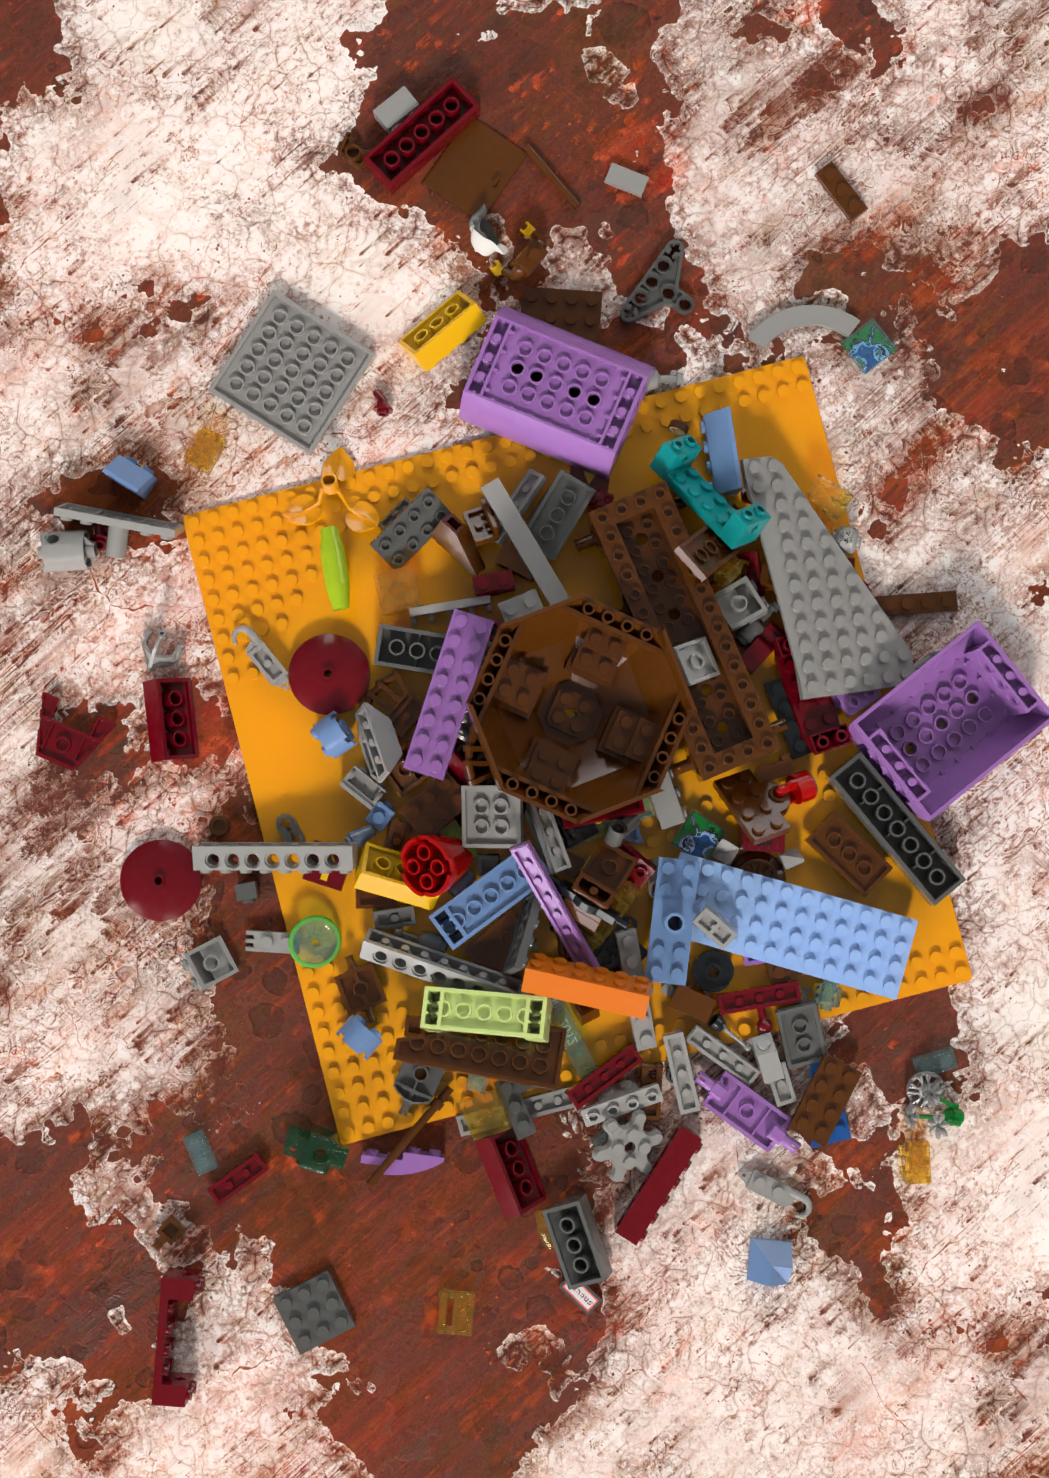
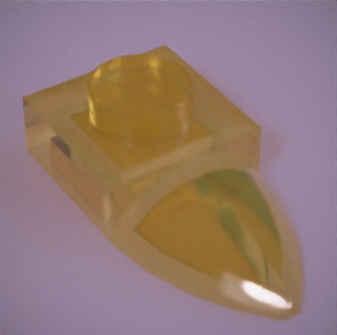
M542 1210L535 1211L539 1237L543 1245L549 1251H552L554 1246Z

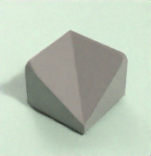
M721 838L711 856L730 866L740 848Z
M797 848L777 854L783 869H789L804 862V858Z

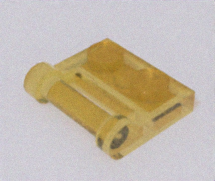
M439 1289L438 1324L435 1325V1332L472 1336L475 1292ZM448 1299H454L452 1326L446 1325Z

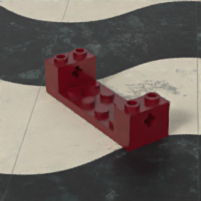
M170 1267L161 1278L151 1405L185 1407L188 1401L192 1400L193 1394L196 1393L197 1381L194 1380V1373L171 1372L174 1366L171 1350H174L176 1338L173 1337V1329H176L177 1316H174L175 1308L178 1307L179 1300L194 1301L196 1296L200 1295L201 1289H204L205 1276H202V1269Z

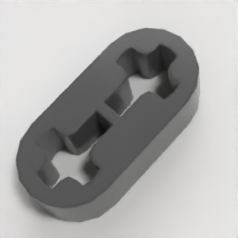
M283 814L278 817L276 826L285 842H292L294 840L291 833H294L296 837H301L302 840L299 842H306L304 833L292 815ZM283 818L291 820L289 823L291 831L287 827L281 826Z

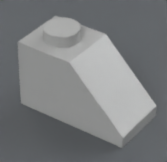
M771 1033L752 1037L751 1047L764 1084L783 1079V1070Z

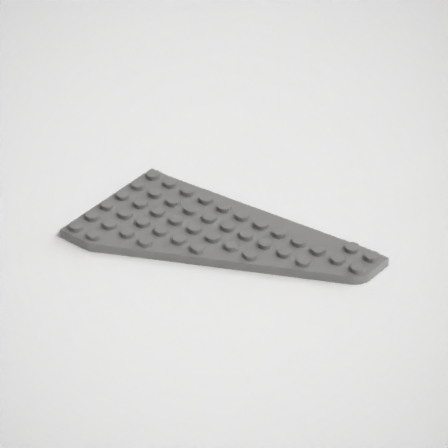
M774 457L742 459L740 465L748 501L751 502V505L755 503L762 505L772 516L759 535L794 661L800 700L895 688L915 672L912 653L784 465Z

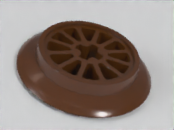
M763 851L745 852L738 856L730 865L749 871L746 866L751 864L753 873L763 876L771 870L773 875L768 877L786 882L785 872L780 862L771 854ZM754 863H760L758 872H756ZM763 865H766L768 868L761 874Z

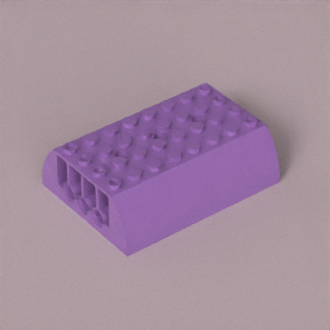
M978 620L851 722L848 730L856 748L863 753L909 811L925 821H931L1049 724V708ZM969 693H973L976 696L974 704H970L967 700ZM938 718L945 720L946 725L943 729H939L936 726ZM907 743L914 745L915 751L911 755L905 751Z

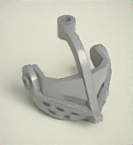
M148 627L142 637L147 671L151 672L153 669L169 667L175 664L184 654L185 645H178L172 655H158L159 646L162 640L167 637L165 630L158 631V639L151 651L148 643L153 631L152 628Z

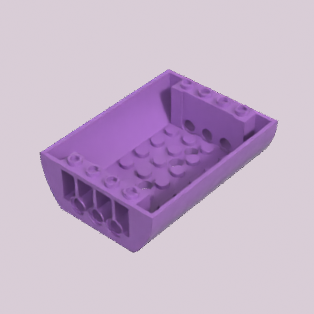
M503 306L493 319L463 390L459 417L460 420L608 481L656 367ZM515 364H521L524 369L522 373L515 374L512 372V367ZM540 372L543 377L539 382H534L531 380L532 373ZM573 387H577L581 391L580 395L576 398L569 395V390ZM591 395L599 397L600 401L597 405L593 406L588 403V398Z

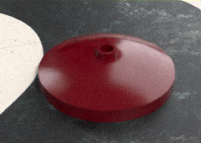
M322 634L308 639L296 650L289 665L288 678L294 696L304 707L321 715H328L332 711L342 714L351 710L363 699L370 683V666L364 652L352 640L337 634ZM327 670L332 672L330 677H325Z
M164 839L149 841L134 849L125 860L120 874L121 892L128 906L138 915L153 921L172 920L188 912L197 902L203 885L202 873H200V870H193L192 852L178 842ZM157 877L162 878L161 884H157Z

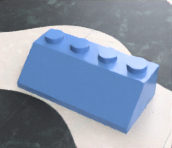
M725 407L703 415L702 421H699L700 433H704L705 441H702L703 452L707 453L708 461H705L706 472L710 473L711 481L708 482L723 497L738 495L743 488L731 408Z

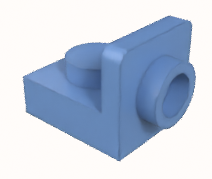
M379 800L365 818L379 832L383 831L396 814L393 811L395 807L387 800L384 802Z

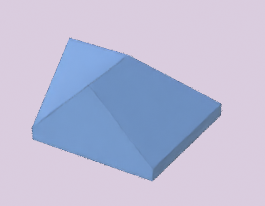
M750 1237L746 1279L769 1287L788 1284L793 1269L792 1242Z

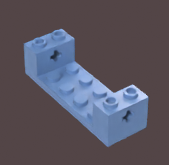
M511 855L433 912L429 918L452 950H454L533 890L513 855ZM540 858V860H541V862L543 863V865H544L546 871H547L548 874L550 875V874H551V873H550V870L548 869V867L545 865V863H544V862L542 861V859Z

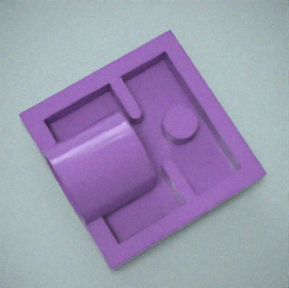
M879 690L835 695L831 696V699L837 708H842L848 718L882 695Z

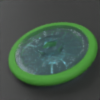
M318 915L300 920L293 927L289 935L288 947L290 954L297 963L308 968H319L327 965L337 956L341 947V934L337 925L329 918ZM318 939V943L312 945L311 941Z

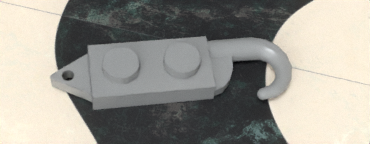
M246 625L235 628L231 636L233 644H238L236 640L237 634L240 632L246 633L252 640L246 648L249 658L273 687L276 685L290 690L289 673L257 633Z
M755 1168L753 1170L738 1171L747 1189L782 1207L789 1206L795 1199L803 1202L806 1210L801 1214L795 1213L794 1217L805 1218L811 1213L813 1208L812 1201L807 1195Z

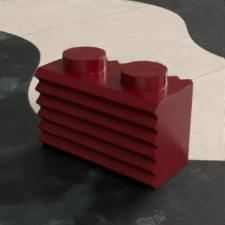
M510 568L500 572L497 571L496 573L493 572L492 574L489 573L488 575L485 574L484 576L481 574L480 577L478 575L472 577L476 597L493 596L516 591L513 573Z

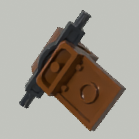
M602 839L574 884L564 878L559 880L553 875H549L558 892L566 897L564 902L579 926L593 934L596 933L603 920L611 925L616 923L625 930L629 927L631 922L620 917L621 913L612 908V905L638 863V859L618 847L607 845L604 839Z

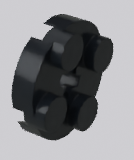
M709 950L701 953L694 960L692 975L697 985L702 989L710 992H719L727 988L734 975V967L731 960L722 952ZM712 965L714 968L719 969L715 977L707 973Z

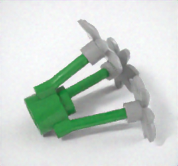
M936 1082L933 1086L928 1084V1091L922 1092V1095L925 1097L922 1104L926 1105L928 1103L929 1108H932L935 1101L937 1103L942 1102L949 1107L941 1115H938L936 1112H933V1115H926L916 1112L917 1107H913V1103L910 1102L909 1106L905 1108L907 1115L904 1120L907 1121L908 1129H915L914 1121L928 1119V1123L932 1125L929 1133H935L936 1138L939 1140L941 1134L946 1137L948 1136L945 1128L961 1126L964 1121V1112L959 1109V1104L951 1103L940 1097L943 1090L938 1089L939 1083Z

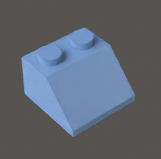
M118 455L104 467L102 472L110 479L145 500L158 480L153 475L155 473L153 470L146 466L143 468L137 466V461L128 455L126 458Z

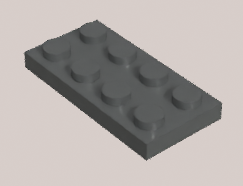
M562 469L527 526L543 554L553 561L557 558L596 492L595 489Z
M533 891L524 897L502 973L509 976L526 967L528 962L527 951L534 942L532 934L540 921L538 913L542 906Z

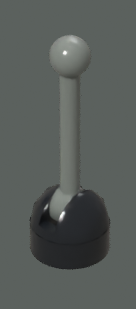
M719 1013L711 1018L708 1026L716 1032L725 1031L740 1043L745 1051L751 1050V1044L745 1043L726 1028V1020Z

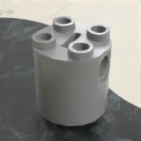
M86 529L40 532L42 547H38V558L43 559V571L45 573L91 569L92 563L97 558L98 548L95 541H90V535Z

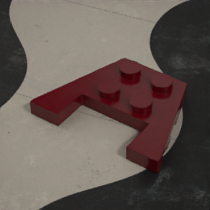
M42 692V707L39 715L40 726L35 755L75 771L116 727L117 723L98 716L89 735L53 719L62 699Z

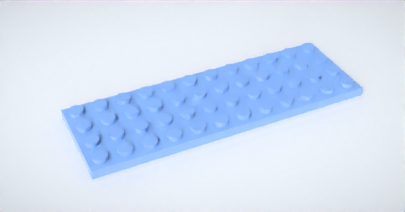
M679 853L678 859L700 862L694 917L708 903L738 929V935L724 949L725 951L890 999H897L918 920L687 853ZM678 916L670 918L668 925L672 928L676 927L679 921ZM693 924L691 941L723 950Z

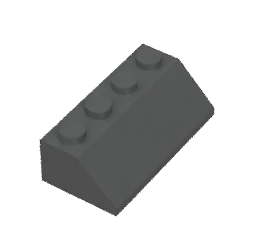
M586 1193L567 1198L543 1209L542 1213L568 1289L571 1290L606 1281L613 1271Z

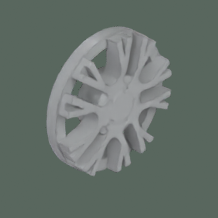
M923 1071L913 1075L906 1086L909 1100L920 1108L925 1109V1107H929L928 1103L926 1105L922 1104L925 1098L922 1092L928 1091V1084L933 1086L936 1082L941 1083L938 1089L943 1090L940 1097L944 1098L946 1088L942 1078L930 1071ZM922 1076H926V1081H923ZM931 1076L936 1078L932 1083L930 1082ZM916 1079L920 1081L918 1085L913 1084ZM917 1094L918 1097L913 1099L912 1096ZM934 1101L933 1107L938 1105V1103Z

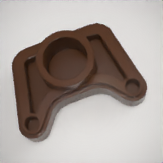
M347 132L338 149V155L348 164L361 171L366 167L363 157L372 149H361L354 143L353 134Z

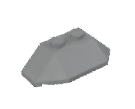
M363 702L355 713L356 720H358L359 743L371 777L377 780L378 783H382L402 756V747L398 742L396 730L391 719L368 702Z

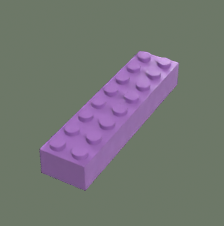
M454 609L403 768L444 781L467 711L465 703L479 674L494 627V621Z

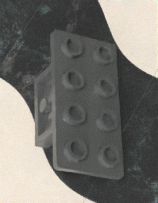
M426 487L413 501L405 497L379 523L382 532L370 543V546L398 572L431 539L430 535L436 526L451 512Z

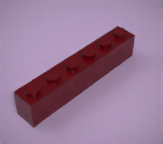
M679 1123L652 1166V1170L647 1174L615 1225L614 1229L617 1234L634 1245L645 1239L648 1233L646 1229L649 1224L653 1225L659 1216L657 1213L659 1208L667 1204L670 1198L669 1192L672 1188L676 1189L681 1180L679 1176L690 1167L692 1163L690 1159L693 1154H697L703 1145L701 1143V1136Z

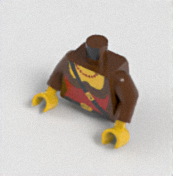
M525 222L528 225L527 228L524 230L520 228V231L527 238L531 239L508 267H503L499 260H494L496 266L489 267L495 276L502 275L513 281L520 280L522 282L548 254L546 250L549 244L548 239L539 233L529 222Z

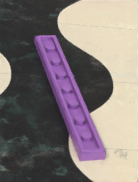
M530 840L512 845L509 849L572 961L574 963L583 962L587 966L594 968L601 967Z

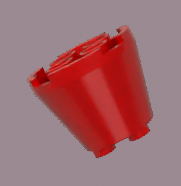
M420 835L410 839L401 851L400 859H402L404 873L401 875L408 888L418 896L436 897L448 891L468 871L473 856L468 848H463L462 841L456 836Z

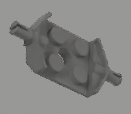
M403 1062L393 1084L398 1094L403 1098V1104L399 1113L402 1114L406 1107L403 1115L407 1116L411 1105L430 1103L445 1070ZM418 1068L425 1069L427 1072L426 1078L418 1079L415 1071Z

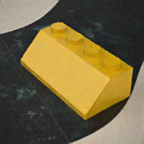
M457 290L398 340V343L415 363L427 372L433 369L440 360L448 356L459 344L465 342L467 337L474 331L479 330L487 319L476 302Z
M366 842L356 871L354 888L432 911L440 895L436 897H421L408 888L401 875L404 874L402 859H400L401 852Z

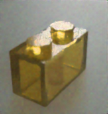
M203 426L201 430L199 429L194 436L195 442L192 447L186 450L184 462L188 466L209 476L228 441L224 436Z
M925 1138L900 1139L901 1145H898L899 1158L901 1157L902 1166L898 1168L899 1177L906 1184L931 1183L929 1141Z

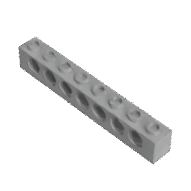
M198 842L192 846L193 870H200V873L204 874L212 873L213 870H220V873L223 874L232 873V870H240L242 874L252 873V870L260 871L262 874L271 873L272 871H279L281 874L291 873L292 871H299L301 874L311 873L312 871H319L321 874L332 873V871L348 874L358 867L357 842ZM213 854L218 856L219 862L213 860ZM232 854L238 856L239 862H235L232 859ZM252 854L257 855L259 862L253 861ZM291 854L297 855L299 862H294ZM311 854L318 856V863L312 860ZM331 854L338 856V863L332 860ZM271 855H277L279 862H274Z
M371 927L362 943L359 958L445 988L513 994L522 993L523 980Z

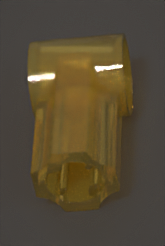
M734 556L714 573L713 580H715L717 586L724 588L737 577L743 578L745 576L749 562Z

